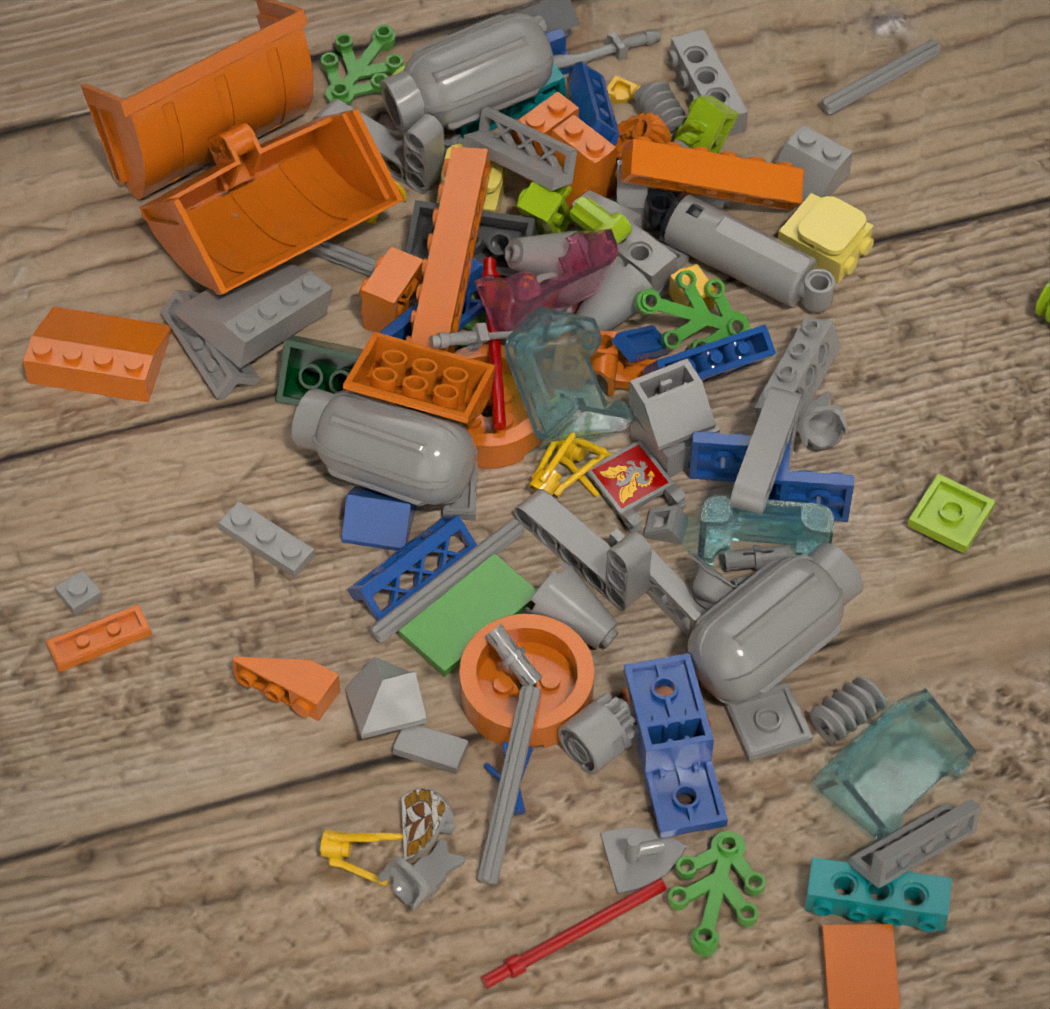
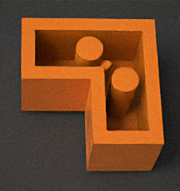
M390 247L384 257H379L375 264L374 272L369 278L363 280L359 289V294L362 298L360 313L363 315L364 329L380 333L382 329L410 308V300L416 293L418 284H422L424 279L422 276L423 259L394 247Z

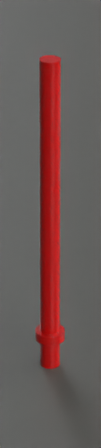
M487 257L483 260L484 272L481 274V282L485 285L488 332H500L497 291L500 274L496 271V260L493 257ZM490 339L488 341L489 363L496 365L491 391L493 427L495 430H504L506 428L501 339Z

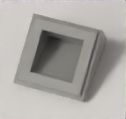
M678 505L650 509L644 537L681 544L684 541L688 517Z

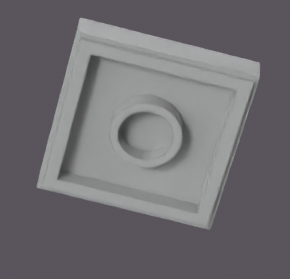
M788 682L776 685L765 695H757L745 702L725 703L727 713L749 762L812 743L813 736Z

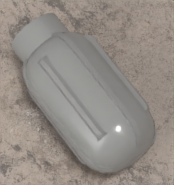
M520 13L497 15L416 48L413 56L406 63L404 71L382 79L380 81V90L389 116L400 133L403 134L409 130L424 114L434 116L441 123L443 129L454 130L480 119L482 108L490 107L500 111L536 96L538 90L544 87L552 76L553 52L546 34L535 18L528 14Z
M318 388L307 391L300 400L293 417L291 432L294 443L297 446L317 452L332 476L417 506L425 504L441 505L455 502L463 495L464 489L469 484L475 469L478 450L474 440L466 427L453 419L350 390L338 391L333 394Z
M831 543L820 544L807 556L803 554L793 555L767 563L697 619L695 628L690 633L687 653L691 655L698 682L709 693L713 694L718 701L727 704L745 702L757 695H765L838 635L844 606L863 590L862 578L856 565L848 555Z

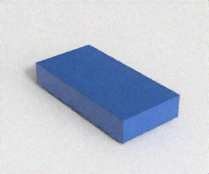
M654 325L619 332L612 339L630 363L666 355L669 351L662 346V334Z

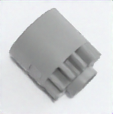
M606 693L599 696L558 728V737L569 757L582 770L589 774H596L638 740V727L635 725L637 722L632 707L623 699H618L617 697L612 699L611 695Z

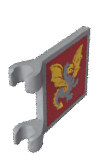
M641 440L600 461L587 472L588 476L621 517L629 532H640L643 530L641 525L642 518L634 509L663 493L671 506L678 505L680 508L686 506L684 491L671 480Z

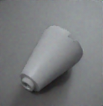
M566 231L514 238L505 249V259L511 269L533 278L544 273H556L566 280L573 292L580 291L587 284L592 273V269H588L589 258L594 259V250L590 238L583 232Z
M610 256L603 264L574 316L572 322H574L575 327L573 329L611 331L638 312L634 307L636 294L653 287L634 266L628 263L624 267L618 263L621 258ZM651 296L646 297L645 301L647 305H649L653 300Z
M566 561L562 562L560 565L564 570L560 574L554 570L531 599L536 604L533 610L526 607L525 614H538L554 618L572 628L587 645L596 649L601 645L607 648L619 633L615 630L618 623L573 567Z

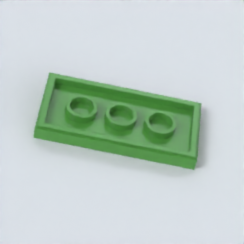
M494 553L400 629L399 637L440 674L446 677L460 665L465 647L480 629L500 618L525 612L526 607L530 608L534 604L531 599L537 590Z

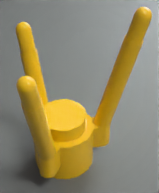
M571 430L565 431L560 436L556 445V451L559 450L572 432ZM575 434V438L559 462L567 466L574 474L579 468L573 461H582L589 451L598 455L601 453L605 455V458L613 455V453ZM585 475L579 478L581 483L594 497L600 496V493Z
M571 432L547 466L558 442L557 438H553L537 470L531 476L532 480L529 486L534 491L543 489L551 496L554 494L559 498L567 487L596 466L597 463L605 458V455L600 453L560 484L559 480L562 476L554 469L575 438V433Z
M325 830L321 840L320 854L321 857L330 858L329 866L343 868L372 882L386 886L388 884L387 880L381 882L376 874L348 863L343 858L351 856L353 842L403 840V833H346Z

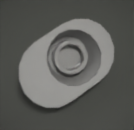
M688 550V554L699 564L693 583L694 597L700 605L711 609L735 590L737 586L730 583L701 557Z

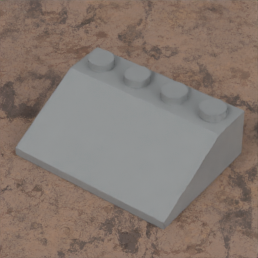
M284 262L222 295H216L214 290L207 289L175 308L174 313L237 367L241 368L327 314L333 288L311 270Z

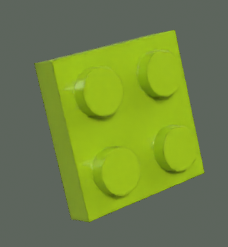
M937 474L910 516L908 527L966 554L993 511L996 501L945 476Z

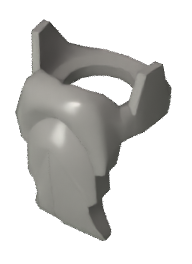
M828 391L821 394L816 400H811L806 411L799 416L798 431L805 447L808 446V442L815 449L833 447L841 442L843 432L845 435L848 434L843 409L839 405L831 404V394Z
M440 839L434 850L428 856H422L414 865L409 864L400 856L394 857L378 877L381 882H384L393 876L394 893L403 903L412 906L411 910L414 912L420 905L431 900L436 894L437 888L446 881V876L465 863V858L462 855L449 853L447 842L444 839Z

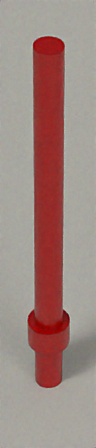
M659 878L523 954L518 955L515 953L504 959L503 965L481 976L483 985L486 989H489L509 977L514 979L522 975L530 965L667 890L664 881Z

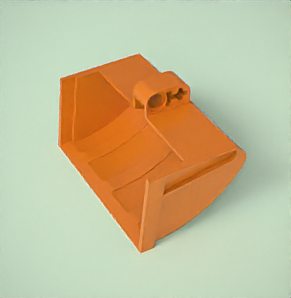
M256 0L260 12L256 16L261 30L126 99H122L87 83L80 85L115 180L120 185L125 183L133 196L140 200L213 162L214 159L208 147V138L242 123H247L253 130L256 138H259L305 114L310 108L313 99L314 80L310 52L303 26L307 25L308 22L302 8L277 0Z
M358 109L318 117L262 144H259L253 130L247 123L234 125L208 138V147L216 166L139 208L152 233L172 259L195 281L214 290L216 295H222L400 203L404 199Z

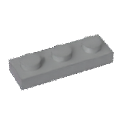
M239 501L218 522L220 531L293 578H296L315 557V550Z

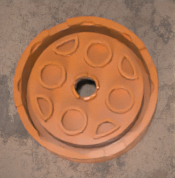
M482 344L477 351H468V348L465 347L454 352L456 355L489 363L488 344ZM501 345L506 428L504 430H495L493 427V416L484 417L481 414L469 423L460 422L466 427L477 447L478 457L476 461H478V468H500L524 460V455L531 452L535 447L539 448L542 445L551 425L552 394L550 382L545 371L529 355L505 345ZM492 395L490 396L484 410H486L488 406L492 410Z
M516 614L489 623L472 637L465 647L460 661V696L462 708L467 719L481 735L501 746L505 741L509 743L520 696L518 684L521 685V683L508 666L506 668L501 663L503 661L488 640L485 639L486 635L502 624L519 648L523 647L526 650L524 654L543 676L534 684L535 687L541 690L529 747L543 745V748L560 743L558 728L593 702L594 663L589 648L572 628L547 616Z

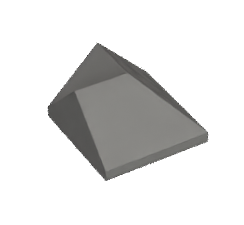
M374 657L345 687L362 739L427 723L416 672L407 671Z

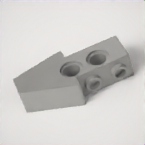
M588 190L582 195L583 197L591 198L611 214L614 212L623 214L632 226L631 235L611 251L605 252L596 245L591 233L572 220L575 229L587 234L590 238L594 250V259L592 260L596 268L600 269L610 256H617L621 258L618 262L619 264L626 267L629 263L643 274L653 287V290L658 291L668 283L670 275L677 271V255L641 229V215L593 191Z

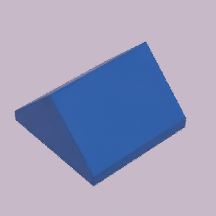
M355 486L346 497L342 543L398 551L408 543L417 505L368 488Z

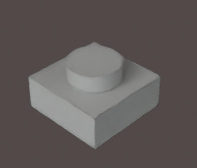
M83 570L55 587L57 595L74 616L102 599L100 590Z

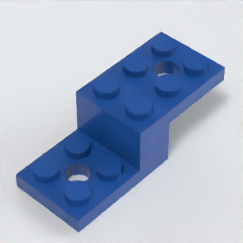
M693 432L689 479L735 482L752 436L742 433ZM789 439L765 510L762 515L753 512L752 515L848 522L854 489V475H846L839 472L818 473L808 470H789Z
M690 653L625 664L623 672L638 726L637 751L660 838L727 826L728 818L712 763L714 738ZM659 686H668L674 692L669 696H661L656 693L655 689ZM688 793L695 798V801L690 805H684L677 800V797L680 794Z

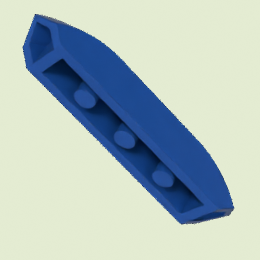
M577 62L570 79V93L573 104L579 108V119L610 143L616 145L620 133L605 78L584 62Z

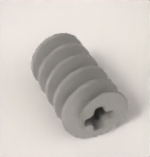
M666 82L647 83L641 86L634 94V99L638 103L639 109L644 114L652 113L653 115H658L670 130L671 142H674L677 130L687 119L685 111L680 107L679 101L675 99V94L670 90V86Z
M858 676L852 680L851 684H846L842 687L841 691L835 692L831 698L825 699L821 705L814 707L811 710V720L818 734L829 744L835 745V736L840 739L847 737L846 729L850 732L857 730L856 722L861 725L867 722L866 715L873 718L877 715L876 707L880 710L886 709L887 701L881 690L872 681L863 676Z

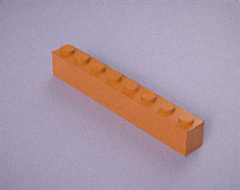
M452 147L450 158L444 161L443 173L445 181L440 183L438 189L440 205L433 212L434 233H429L427 248L429 256L428 259L424 258L422 263L423 284H418L416 299L418 307L417 310L412 311L411 328L413 331L412 336H407L406 341L430 347L429 337L431 335L441 332H458L492 168L488 149ZM455 345L439 350L454 354Z

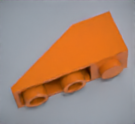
M236 656L232 659L234 677L241 685L247 688L254 687L271 701L276 703L282 702L292 707L302 717L309 716L319 722L340 693L339 674L312 660Z

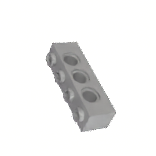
M702 29L672 37L671 50L667 52L668 61L672 68H676L681 87L687 89L690 104L698 96H714L740 113L728 136L746 132L748 111L705 30Z
M809 317L803 319L754 406L757 418L760 416L770 387L802 394L799 416L806 411L841 348L833 321Z

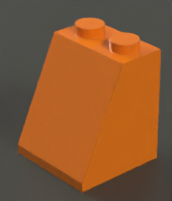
M556 92L517 121L550 136L553 129L572 115L579 118V108L561 93ZM510 131L515 144H522L517 131ZM537 141L532 142L537 154L543 156L544 151L540 143ZM522 176V177L525 178L528 182L532 183V180H530V179H528V178Z
M572 115L553 129L550 137L577 149L573 183L568 185L572 188V191L565 199L570 210L572 209V203L588 190L607 199L615 195L617 147L577 116ZM556 152L555 156L560 166L564 167L566 155Z

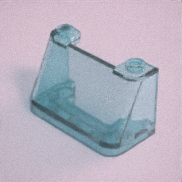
M539 306L506 340V359L534 434L540 440L549 442L566 440L571 432L575 433L574 439L622 432L635 421L631 409L626 402L614 400L607 405L589 358L597 351L601 344V334L595 318Z
M716 495L707 498L701 508L697 555L711 566H713L714 558L718 553L726 550L730 551L731 540L781 545L790 544L796 546L795 555L803 554L806 556L822 543L832 544L834 516L832 511L825 505L768 499L765 510L761 515L731 507V496Z
M925 688L901 698L886 709L822 768L811 781L824 796L874 838L881 840L903 828L900 825L904 821L902 815L942 777L950 774L956 777L968 769L971 765L968 760L977 751Z

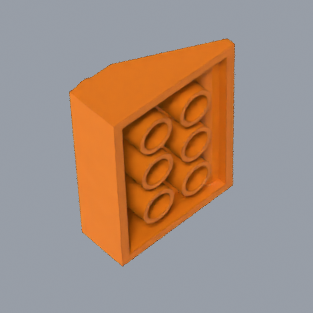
M53 306L31 336L23 364L27 382L149 403L173 330L167 324Z
M373 332L345 380L343 389L463 423H469L482 414L491 396L496 365Z

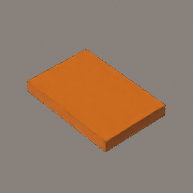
M893 924L822 925L827 1009H900Z

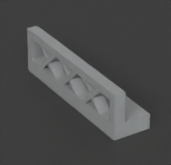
M485 107L481 110L479 131L464 135V147L488 149L490 160L550 190L573 183L577 149L490 107ZM491 119L496 122L500 133L495 134L489 131ZM510 131H517L522 144H515ZM537 141L540 143L545 153L543 156L537 154L532 142ZM556 152L566 155L564 167L560 166L555 156Z
M176 289L160 312L216 398L226 399L237 383L256 385L260 377L250 362L241 368L237 367L174 313L175 308L200 294L198 292Z
M618 528L610 533L609 546L611 547L625 537ZM651 549L650 583L646 594L689 638L690 633L695 628L697 619L709 609L696 601L693 591Z
M972 799L956 808L947 802L851 856L849 865L880 888L976 833L981 806ZM872 860V865L870 866L866 862Z

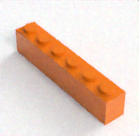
M635 137L623 147L621 182L792 211L802 204L804 169L793 167V164L790 162L774 164L765 162L766 160L761 157L746 159L737 157V154L733 152H721L718 154L709 152V149L705 147L689 149L681 147L676 142H664L661 144L652 142V139L648 137Z

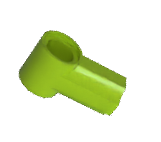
M580 197L575 201L573 208L570 210V218L591 233L596 245L605 252L611 251L632 234V226L623 214L619 212L611 214L589 197Z

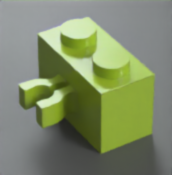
M698 96L691 103L688 110L689 115L685 123L677 130L675 139L684 142L690 148L705 147L709 149V152L719 154L740 113L714 96Z
M532 181L530 186L520 193L517 207L523 217L536 219L537 233L539 235L566 232L572 224V219L570 218V209L565 199L571 193L572 188L567 185L550 190Z

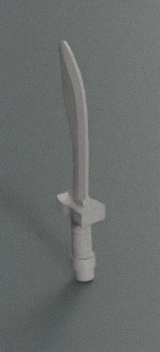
M648 30L619 39L617 33L613 32L607 34L606 45L581 53L553 55L554 63L558 69L573 66L580 61L587 62L614 53L618 61L627 58L629 48L660 42L659 30Z
M574 322L540 325L502 332H488L486 323H476L471 331L441 332L431 335L429 337V344L431 348L439 349L467 344L468 351H477L483 343L490 339L544 335L569 328L574 325Z

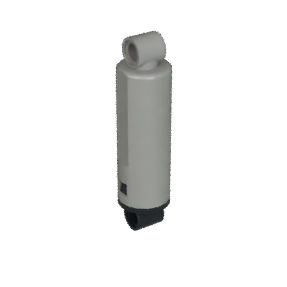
M662 189L653 190L648 194L646 198L645 223L650 229L660 231L659 238L662 242L789 307L797 305L801 300L807 309L814 312L825 311L831 306L835 278L829 271L817 269V260L813 256L686 192L681 193L677 198L671 191Z

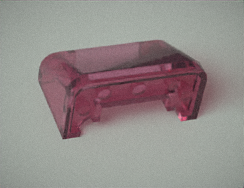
M612 229L578 231L565 237L567 243H569V248L564 256L558 258L564 273L541 284L538 283L535 276L527 272L516 273L505 278H494L493 275H486L474 281L493 328L497 332L525 329L598 292L618 256V245Z

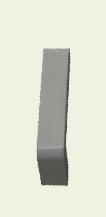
M333 99L313 120L318 117L353 110L354 108L341 100ZM360 112L392 177L416 192L425 193L441 177L444 163V131L441 123L434 116L424 114L402 137Z
M770 387L732 490L731 507L763 514L789 439V463L792 457L802 394Z
M543 489L535 491L515 507V516L525 529L562 561L569 563L585 581L618 609L625 610L649 590L652 551L649 543L640 533L631 531L611 547Z

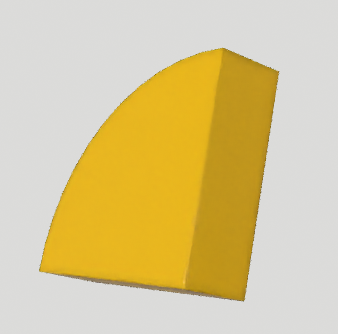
M615 75L607 86L611 104H621L633 100L635 91L641 86Z

